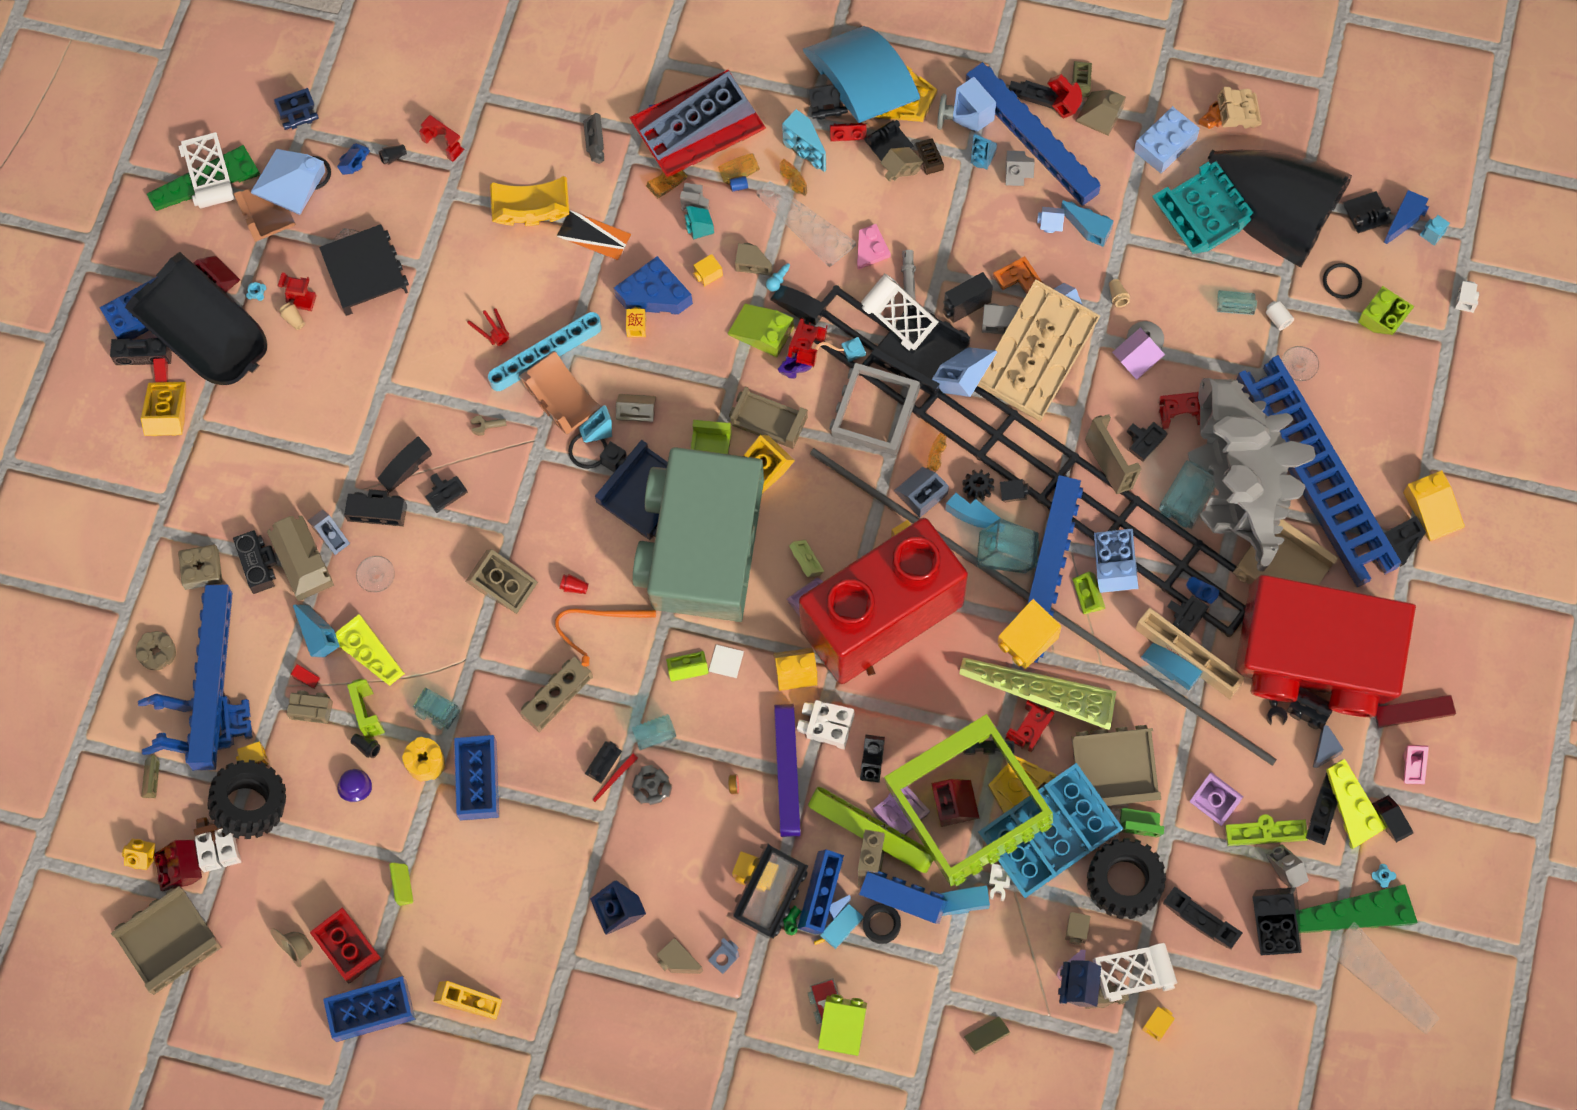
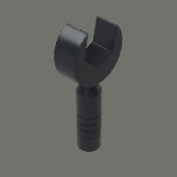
M1269 699L1272 708L1267 714V722L1271 725L1272 717L1278 715L1283 719L1284 725L1288 717L1287 712L1282 707H1277L1278 701Z

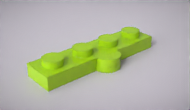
M1264 814L1258 818L1257 823L1225 825L1227 846L1308 840L1306 839V819L1274 822L1270 815Z

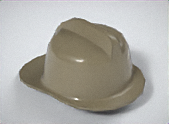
M272 928L270 931L274 940L291 957L294 963L301 967V960L313 950L307 937L299 932H290L283 935L275 928Z

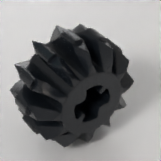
M981 469L979 473L973 470L972 475L966 474V479L963 480L962 485L965 486L963 487V492L967 493L968 499L973 496L974 500L980 498L983 502L985 496L991 497V492L994 491V486L992 485L994 484V479L989 478V472L984 475Z

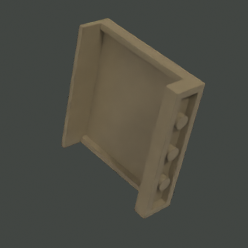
M1147 725L1135 726L1136 730L1128 731L1127 727L1116 728V732L1108 733V729L1096 730V734L1088 735V731L1076 732V736L1071 737L1074 763L1078 764L1107 806L1161 800V792L1158 791L1151 732L1153 728H1147Z
M180 886L168 890L164 897L160 900L152 901L148 908L144 911L136 912L131 920L119 924L115 927V931L111 933L144 981L147 990L153 995L222 948L186 892Z

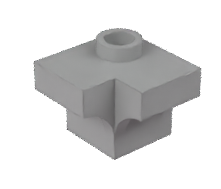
M1007 151L1006 185L1024 186V178H1034L1035 160L1034 158L1027 157L1025 151Z
M684 183V188L680 195L682 211L687 212L686 207L688 206L709 210V199L703 197V185Z

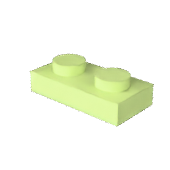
M806 540L794 541L789 545L794 557L807 577L820 576L824 572Z

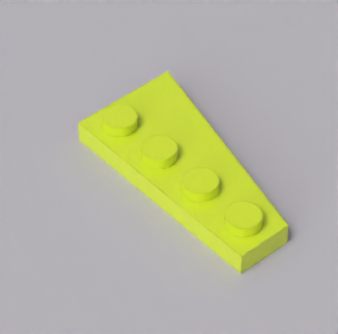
M360 614L335 633L339 645L344 651L389 686L405 674Z
M1342 759L1327 768L1326 772L1332 791L1338 802L1339 813L1341 812L1344 821V829L1350 840L1349 845L1351 849H1354L1386 829L1346 760Z

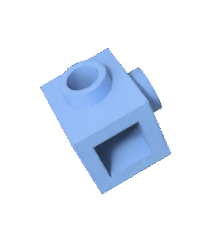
M1042 207V213L1038 212L1037 223H1040V230H1044L1047 233L1063 231L1064 208Z

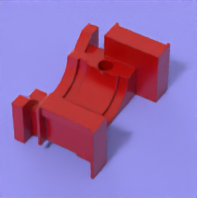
M429 115L421 124L422 128L419 132L422 141L426 144L437 135H445L448 146L445 151L448 159L452 162L465 150L458 142L461 138L460 135L433 116Z
M282 272L278 287H286V303L290 302L291 299H295L293 304H295L297 309L312 312L317 295L315 292H310L307 289L310 281L308 276L307 278L301 277V279L288 277L286 273Z
M800 319L789 345L788 357L791 358L793 353H797L796 363L814 367L818 350L812 349L814 340L825 342L828 325H826V328L810 325V323L809 325L804 324V319Z
M1199 392L1160 396L1158 403L1159 405H1164L1159 408L1162 429H1169L1170 418L1183 413L1196 416L1197 425H1200Z
M1027 700L1025 709L1029 711L1028 715L1017 731L1012 728L1008 730L1005 739L1014 741V744L1021 747V749L1027 743L1029 745L1028 751L1032 752L1055 713L1051 711L1050 714L1045 713L1046 708L1043 710L1030 702V700Z

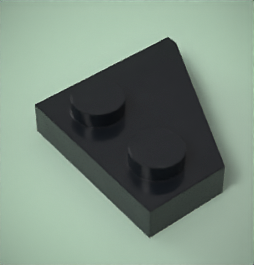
M1417 516L1384 533L1401 561L1400 567L1407 562V559L1426 533Z

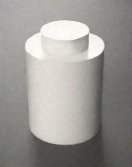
M1273 301L1266 307L1267 316L1279 330L1285 329L1294 321L1293 316L1281 301Z

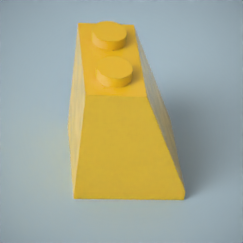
M1033 599L998 636V646L1004 653L1008 652L1012 656V660L1016 665L1026 669L1059 638L1061 625Z
M812 648L774 653L779 691L818 685L815 654Z

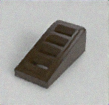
M933 138L915 143L920 159L923 161L922 164L926 175L944 170V163ZM929 144L931 145L930 147L921 148L922 146H925V145H929Z

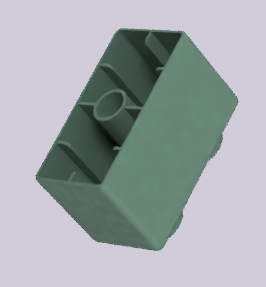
M674 447L669 452L667 468L651 467L645 493V511L658 513L659 519L655 543L639 541L637 545L632 582L635 587L647 588L649 600L654 610L742 622L764 484L762 459Z

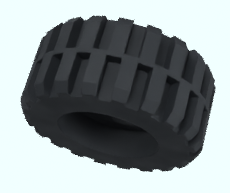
M240 760L235 765L233 763L226 765V770L221 768L217 772V776H214L211 781L207 803L209 816L212 820H215L214 825L217 828L222 827L223 833L227 835L231 833L234 838L238 839L239 836H245V839H251V836L258 838L263 836V832L267 834L271 832L273 826H277L280 822L286 802V787L282 783L283 779L281 776L275 775L276 770L272 767L268 769L265 763L260 762V764H257L255 760H249V762ZM238 789H252L260 793L266 803L255 810H242L235 807L228 799V796Z
M1123 838V841L1116 839L1112 840L1109 845L1106 843L1094 855L1087 872V888L1091 892L1090 897L1092 901L1096 900V906L1100 910L1104 908L1106 914L1110 916L1115 914L1119 919L1124 917L1134 919L1137 915L1141 917L1148 910L1151 911L1159 901L1165 888V866L1163 862L1159 861L1160 856L1157 852L1153 853L1151 851L1152 847L1148 844L1146 846L1141 845L1140 840L1135 839V842H1131L1130 838ZM1119 862H1129L1136 865L1145 877L1143 889L1138 894L1132 896L1122 895L1113 890L1107 880V874L1112 865Z

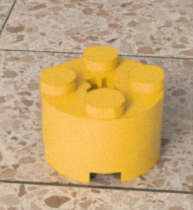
M416 738L406 746L402 758L407 771L418 781L434 780L442 774L445 768V758L440 746L429 738Z

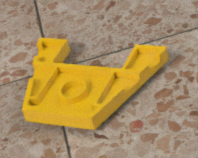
M906 66L916 85L920 99L873 118L923 122L937 94V89L924 78L912 72L909 66Z
M1015 756L1036 789L1042 783L1047 784L1057 777L1055 773L1048 772L1035 764ZM1009 763L988 784L1003 813L1030 796Z

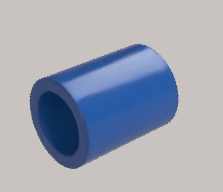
M746 176L730 179L732 192L748 189Z

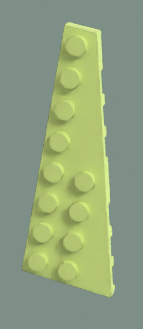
M963 657L960 675L1110 730L1117 691Z

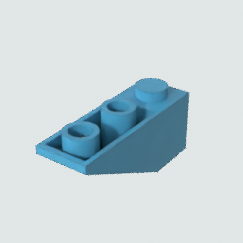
M974 134L971 163L977 168L987 170L996 154L997 143Z
M1063 200L1061 208H1064V216L1087 241L1104 247L1112 230L1114 220H1111L1108 216L1096 214L1090 209L1081 208L1073 202Z
M293 605L311 657H326L340 647L334 629L309 605Z

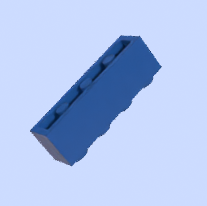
M827 849L818 851L797 929L815 935L824 933L844 855Z

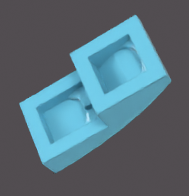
M848 904L820 936L836 949L863 920L864 916Z

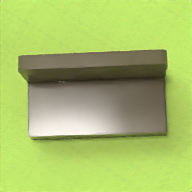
M619 394L616 401V420L653 422L656 396Z

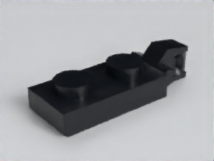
M1027 80L1025 82L1021 81V83L1011 81L1009 85V90H1012L1018 98L1054 109L1052 105L1058 98V95L1052 88Z
M985 740L980 744L977 742L963 752L964 755H975L976 752H983L984 755H993L995 751H1001L993 740ZM1005 741L1014 754V741Z

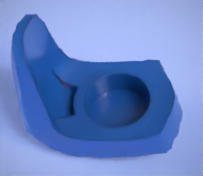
M1190 577L1187 581L1186 586L1188 590L1199 600L1212 604L1218 598L1219 589L1195 577Z

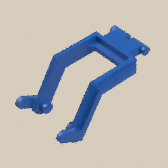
M157 693L138 701V706L151 704L154 705L155 710L168 708L181 712L193 711L191 700L186 701ZM223 695L220 723L222 735L219 737L218 750L227 749L234 745V737L244 735L245 739L253 738L251 720L244 721V718L251 717L249 700H241L240 705H231L228 697ZM166 733L156 734V739L152 740V746L142 749V754L149 755L163 749L186 754V752H189V745L185 741L167 738Z

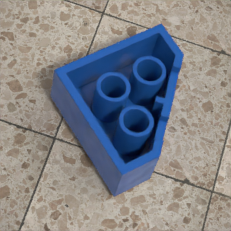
M658 256L614 287L615 298L625 309L638 307L645 309V312H671V314L679 315L693 304L692 294Z

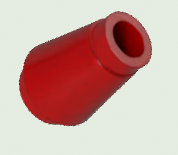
M563 574L559 589L564 590L563 592L586 594L589 583L571 574Z

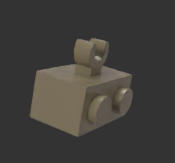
M910 147L890 149L880 163L888 170L885 177L889 181L892 179L895 181L898 177L917 174L923 161Z

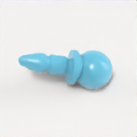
M789 263L782 266L778 273H773L772 277L767 279L766 287L769 291H777L780 288V283H783V277L789 270Z

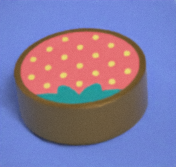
M730 775L728 778L730 794H739L738 775Z

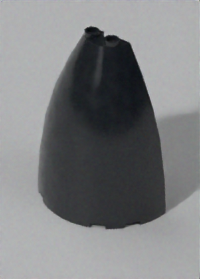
M1212 149L1208 156L1209 163L1212 164L1217 161L1224 171L1220 176L1226 174L1234 185L1230 190L1236 188L1243 197L1244 201L1241 204L1246 202L1253 211V214L1250 216L1252 220L1243 230L1276 254L1302 268L1318 240L1324 224L1332 210H1335L1350 184L1352 175L1324 163L1289 153L1269 150L1239 149L1215 151Z

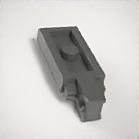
M594 113L583 121L586 151L589 152L592 162L600 164L604 161L601 115Z

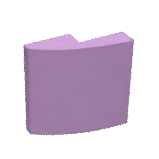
M906 786L901 791L922 821L930 813V810ZM891 793L873 809V813L882 822L904 835L913 829Z

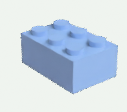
M1172 106L1136 141L1134 152L1159 173H1162L1197 140L1200 128Z

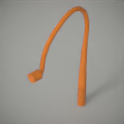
M567 609L556 617L555 627L560 636L572 648L584 655L582 657V666H589L590 657L587 653L571 642L561 631L559 619L563 615L578 612L600 616L656 618V610L599 611Z

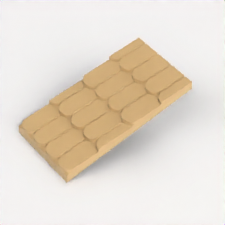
M1035 279L995 349L997 354L977 386L1001 398V400L1036 420L1041 421L1098 322L1100 315Z

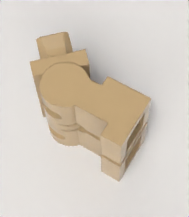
M1231 87L1222 88L1217 95L1219 110H1222L1220 116L1223 127L1243 125L1246 129L1261 125V115L1255 92L1252 93L1250 89L1231 90Z

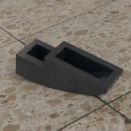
M781 285L770 299L800 319L803 317L814 325L826 313L825 304L787 286Z
M419 436L416 437L388 464L377 479L390 493L419 470L418 466L432 455L430 448Z

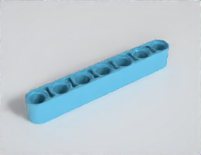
M594 312L585 314L492 369L488 374L491 388L495 391H502L521 380L519 378L521 374L551 352H556L560 357L597 335L602 329L599 315ZM591 322H596L595 325H589ZM576 331H580V332H581V333L578 334V335H574V334H573V333L576 332ZM561 340L565 341L563 344H557ZM543 350H549L548 353H541ZM529 359L533 360L531 363H526ZM511 369H517L516 372H509ZM496 378H501L500 381L494 382Z

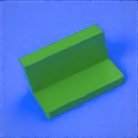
M1127 808L1121 809L1120 824L1123 830L1120 832L1157 838L1164 834V826H1160L1159 813Z

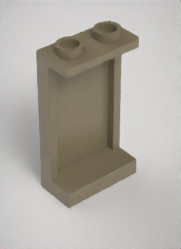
M745 387L743 392L740 391L736 399L738 403L736 407H732L729 413L731 425L758 436L769 435L776 443L793 449L808 418V410L800 407L799 411L751 393L748 387Z
M1100 415L1092 420L1085 441L1115 493L1119 494L1133 489L1142 468L1139 463L1128 466L1107 430L1111 419L1110 415Z
M865 830L858 865V886L863 885L867 872L878 873L882 869L885 852L882 850L885 837L883 832Z

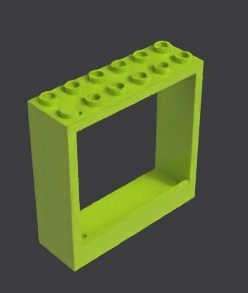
M987 714L884 777L889 792L950 886L962 884L966 880L965 877L970 874H978L986 864H994L1000 859L1002 854L1006 852L1007 854L1012 853L1018 848V844L1022 842L1027 843L1039 831L1043 833L1052 827V811ZM991 736L1041 812L951 868L901 789L977 742L980 744Z

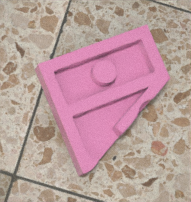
M876 224L859 230L858 270L891 257V253Z

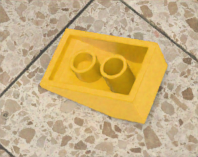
M186 382L148 383L141 415L144 436L182 435L185 422Z
M760 435L743 455L744 457L762 459L764 472L762 494L795 461L769 435Z
M1442 470L1407 484L1403 494L1423 526L1429 541L1465 527L1452 488Z

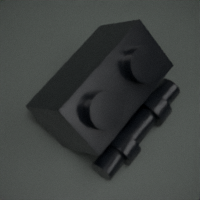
M833 84L807 88L809 106L818 107V111L811 112L812 119L819 118L822 120L828 116L835 115L839 117L841 114L848 113L846 106L840 107L839 102H842L840 100V93ZM833 104L834 108L824 110L823 105Z
M1299 687L1297 701L1291 702L1286 712L1290 713V716L1296 720L1302 719L1308 722L1311 728L1322 730L1333 710L1329 709V701Z

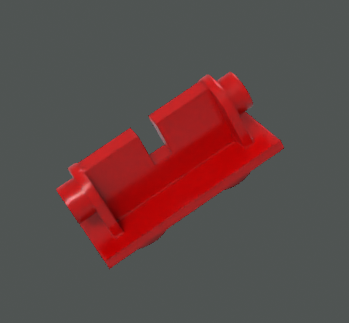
M834 123V125H830L831 141L864 140L867 137L866 123H850V125Z

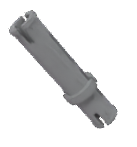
M905 250L902 251L903 266L901 267L904 290L916 300L914 251Z

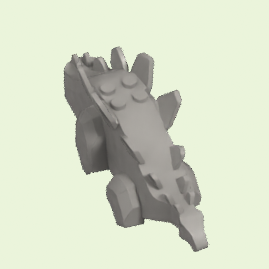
M1203 378L1198 394L1200 434L1204 439L1208 440L1207 444L1188 452L1187 455L1190 463L1201 468L1206 475L1213 476L1214 484L1219 494L1210 496L1205 511L1201 512L1200 518L1213 533L1235 532L1249 541L1256 550L1257 569L1263 572L1276 555L1279 548L1278 545L1284 542V538L1275 537L1276 534L1281 533L1283 530L1282 526H1278L1280 520L1285 519L1289 514L1288 510L1282 507L1289 508L1290 500L1299 499L1305 489V484L1293 476L1287 475L1288 468H1295L1312 461L1316 456L1315 450L1311 445L1295 441L1286 442L1285 439H1282L1280 430L1293 421V417L1288 413L1267 416L1263 412L1266 402L1257 401L1252 403L1248 399L1250 395L1242 391L1244 385L1238 383V380Z

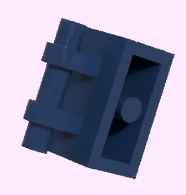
M308 88L274 99V105L280 120L285 118L289 120L282 123L284 130L290 128L293 130L299 125L313 123L312 121L319 119L317 112L309 113V110L314 109V102ZM300 113L304 114L303 117L294 119L293 117L294 115Z
M1083 960L1063 962V969L1060 970V977H1062L1061 988H1058V995H1060L1059 1003L1067 1004L1069 1002L1079 1007H1097L1101 966L1091 961Z

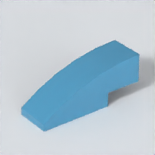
M955 493L946 503L945 510L968 524L995 531H1002L1004 529L1005 521L977 499L970 504Z
M1152 643L1141 656V659L1171 681L1175 680L1188 691L1202 674V671L1190 662L1155 643Z
M987 886L940 893L944 895L943 899L948 901L942 916L969 913V911L989 909L990 907Z

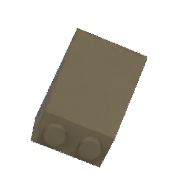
M492 549L486 550L465 581L482 594L516 614L538 583Z

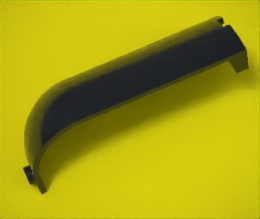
M181 252L171 257L156 274L157 278L151 284L148 282L140 291L133 295L125 306L135 318L199 376L217 385H231L241 380L249 372L254 373L260 366L258 362L267 351V339L259 324Z

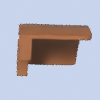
M253 187L234 193L243 216H248V219H245L255 242L296 225L289 210L251 194Z
M554 351L519 376L530 394L535 395L538 401L542 402L539 406L548 416H552L555 424L565 434L572 432L601 408V405L592 399L580 386Z

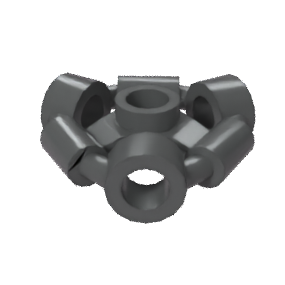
M647 765L640 769L641 771L638 775H635L632 788H634L633 796L640 804H657L662 802V799L670 796L672 784L668 780L669 776L661 769L658 770L653 765ZM655 774V777L646 780L643 779V777ZM660 783H664L662 795L658 793ZM644 788L649 793V797L646 798L639 789Z

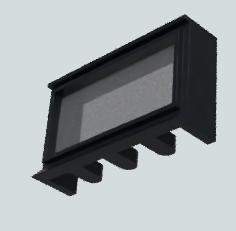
M766 843L761 844L760 848L763 849L760 858L754 860L752 865L755 868L751 876L745 878L744 884L746 886L742 894H738L735 898L737 905L733 912H728L727 917L766 938L774 939L781 931L782 926L780 924L783 918H786L790 912L789 906L791 901L795 900L799 893L798 887L800 883L807 877L808 872L806 870L808 865Z

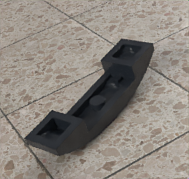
M1327 772L1306 833V839L1322 845L1326 844L1338 803L1335 794H1333Z
M1176 887L1172 889L1163 902L1166 907L1186 923L1226 948L1232 949L1243 934V932L1227 921L1224 923L1193 902L1190 896Z

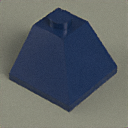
M617 880L590 898L605 935L633 924L646 915L639 896Z

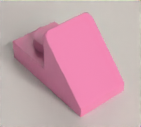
M1407 745L1403 753L1405 761L1404 783L1425 784L1428 746Z

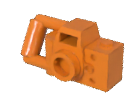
M1218 101L1209 106L1208 112L1199 119V125L1211 129L1214 126L1218 128L1222 124L1220 116L1222 110H1219Z

